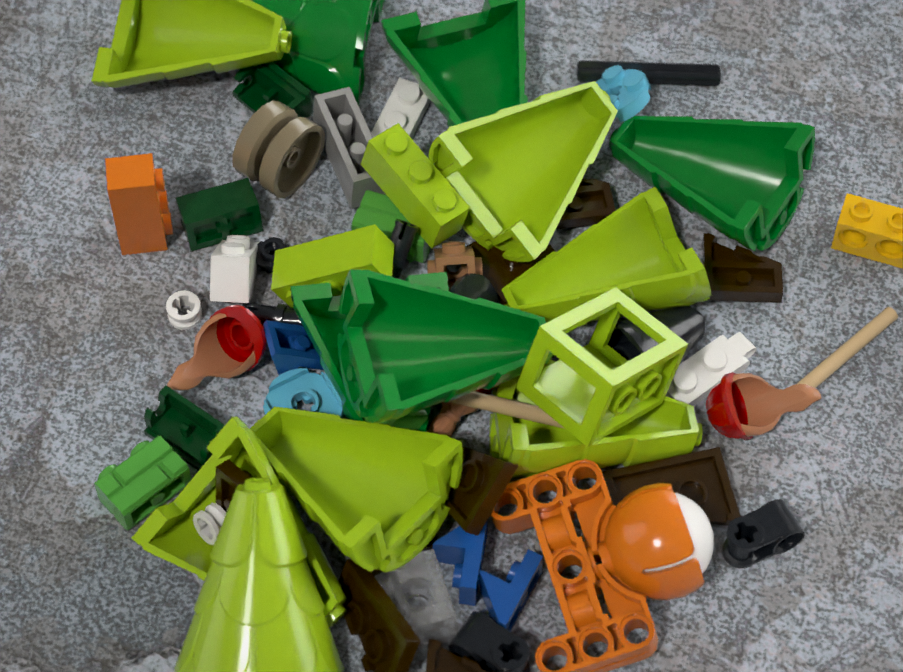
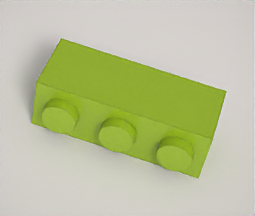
M399 123L368 141L361 161L362 167L410 224L419 227L418 233L431 249L461 230L470 210L469 205Z
M374 224L275 250L271 290L290 308H293L291 286L330 283L332 296L342 295L349 270H370L392 277L395 244Z

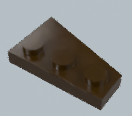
M462 446L463 465L459 486L455 489L451 487L444 505L450 508L448 513L466 533L478 536L516 472L518 465Z

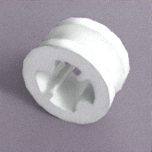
M187 290L178 291L168 298L166 311L168 320L173 327L180 330H189L200 323L202 309L201 302L196 294ZM181 306H190L191 312L187 310L186 315H179L178 309L181 311Z
M216 503L206 506L205 511L200 510L193 516L194 526L198 534L210 545H214L226 515V511Z

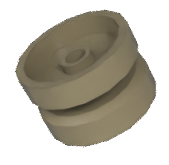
M280 101L268 102L259 108L243 127L232 155L233 167L236 172L249 178L250 181L259 182L263 189L274 196L286 198L295 193L314 171L325 144V132L321 126L310 119L298 117L295 110Z

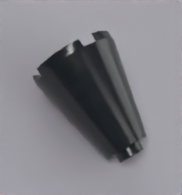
M691 306L668 308L649 313L688 343L683 357L704 336V318L698 310ZM627 318L617 321L608 343L612 349L628 361L659 344Z

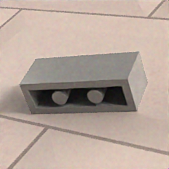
M347 87L315 95L313 122L321 126L325 132L324 149L350 208L360 206L366 190L386 195L361 165L367 143L373 136L351 88Z

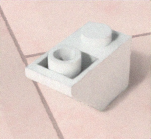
M229 235L227 240H222L211 254L210 301L250 302L254 295L257 272L256 257L259 242L250 241V237L245 235Z

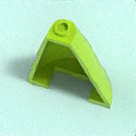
M121 0L111 48L99 47L91 81L98 87L120 88L163 79L174 80L210 71L224 73L282 59L284 53L290 52L292 33L291 31H286V25L282 16L251 0Z
M593 81L540 95L532 102L500 109L495 114L451 126L441 133L431 144L429 160L433 164L435 163V167L470 207L462 228L487 250L494 246L501 251H505L503 253L504 259L515 262L535 260L541 252L546 250L568 204L572 203L588 166L594 163L618 110L611 103L609 95Z
M656 187L638 194L598 224L589 227L560 250L551 252L501 289L507 302L505 306L544 317L546 323L615 287L647 312L690 306L698 302H704L710 299L711 288L705 267L692 247L687 250L684 248L677 236L668 206Z
M549 360V362L544 367L554 363L555 361ZM519 377L492 389V394L497 397L537 406L516 389ZM665 396L661 405L589 447L585 446L566 429L493 412V414H490L489 450L490 456L518 465L512 478L521 479L583 459L595 462L600 468L617 464L627 467L688 454L693 451L694 447H699L703 429L702 424L697 423L694 406Z
M275 406L250 428L259 441L279 481L286 486L289 494L297 499L314 522L319 523L345 556L350 557L357 565L370 572L375 569L385 573L393 571L417 556L435 536L450 510L444 504L451 487L455 489L459 486L463 465L462 442L450 438L448 435L390 427L389 424L342 419L340 415Z
M232 417L207 446V449L212 453L211 457L173 502L160 506L152 512L132 536V539L141 545L143 550L198 575V578L204 581L212 563L210 553L214 545L208 544L200 537L194 526L193 516L200 510L205 511L206 506L216 503V466L229 459L241 470L248 471L253 478H267L271 480V485L282 486L308 552L305 559L324 604L323 612L329 628H331L347 611L342 606L347 598L315 534L308 532L286 486L279 481L255 434L239 417Z
M245 479V485L238 484L210 553L212 563L194 606L195 613L175 664V672L344 671L343 663L323 612L324 604L305 559L308 552L282 486L271 485L270 479Z

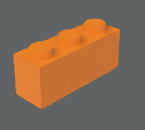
M152 153L105 158L107 191L122 255L168 250L166 235H173L171 212H169L163 169H155Z

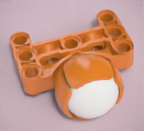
M587 459L577 460L509 483L490 516L495 527L502 533L513 534L535 528L569 632L548 639L537 648L535 662L540 672H608L652 656L658 646V636L646 602L647 598L668 601L683 598L697 591L705 584L703 573L710 563L714 548L713 530L705 512L688 497L673 492L671 484L656 483L645 485L630 492L615 506L612 503L600 467L595 462ZM584 478L596 480V483L590 489L581 490L576 487L577 483ZM545 491L557 493L556 497L549 503L537 501L539 495ZM506 504L517 505V509L513 514L509 516L498 515L502 506ZM575 513L577 514L585 541H583L582 536L577 537L572 520L576 519ZM570 565H577L582 568L581 573L573 579H566L561 576L562 571ZM600 589H602L610 618L607 613L603 614L597 597L601 595ZM641 628L649 632L648 637L641 643L634 644L626 640L630 631ZM594 642H604L608 645L607 651L599 657H591L586 654L587 648ZM555 655L565 656L567 662L563 668L556 671L546 668L547 661Z

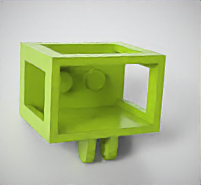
M615 287L539 326L516 389L585 446L589 447L662 404L688 343ZM620 314L659 343L629 361L608 345ZM599 317L590 342L586 346H580L566 334ZM549 352L559 358L558 361L544 367Z

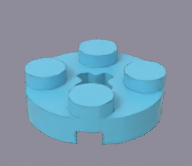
M616 65L605 70L602 78L596 82L609 95L611 103L618 110L615 118L618 117L620 123L639 113L650 100L648 89L651 90V86L642 71L635 69L623 70L620 65Z
M308 368L292 369L276 377L268 388L269 393L264 399V414H267L274 406L297 409V402L303 400L305 404L311 402L314 404L310 411L340 415V418L343 419L342 408L344 404L326 373L321 372V375L310 373Z

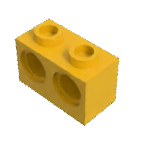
M847 193L837 222L831 249L903 269V209Z

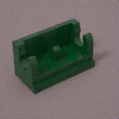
M274 62L242 68L234 76V79L240 84L233 90V97L253 113L268 102L280 101L295 110L298 117L308 118L313 114L311 91Z
M249 178L175 197L182 218L180 219L191 252L217 245L222 240H227L229 235L249 236L264 231L259 203Z
M165 385L158 395L160 404L157 410L153 411L149 407L145 410L144 420L146 429L144 433L152 440L157 436H161L187 464L199 471L212 455L207 446L225 424Z

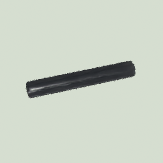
M580 60L577 64V80L579 82H597L602 78L605 70L616 65H620L623 70L635 69L642 71L649 84L717 86L721 78V69L718 64Z

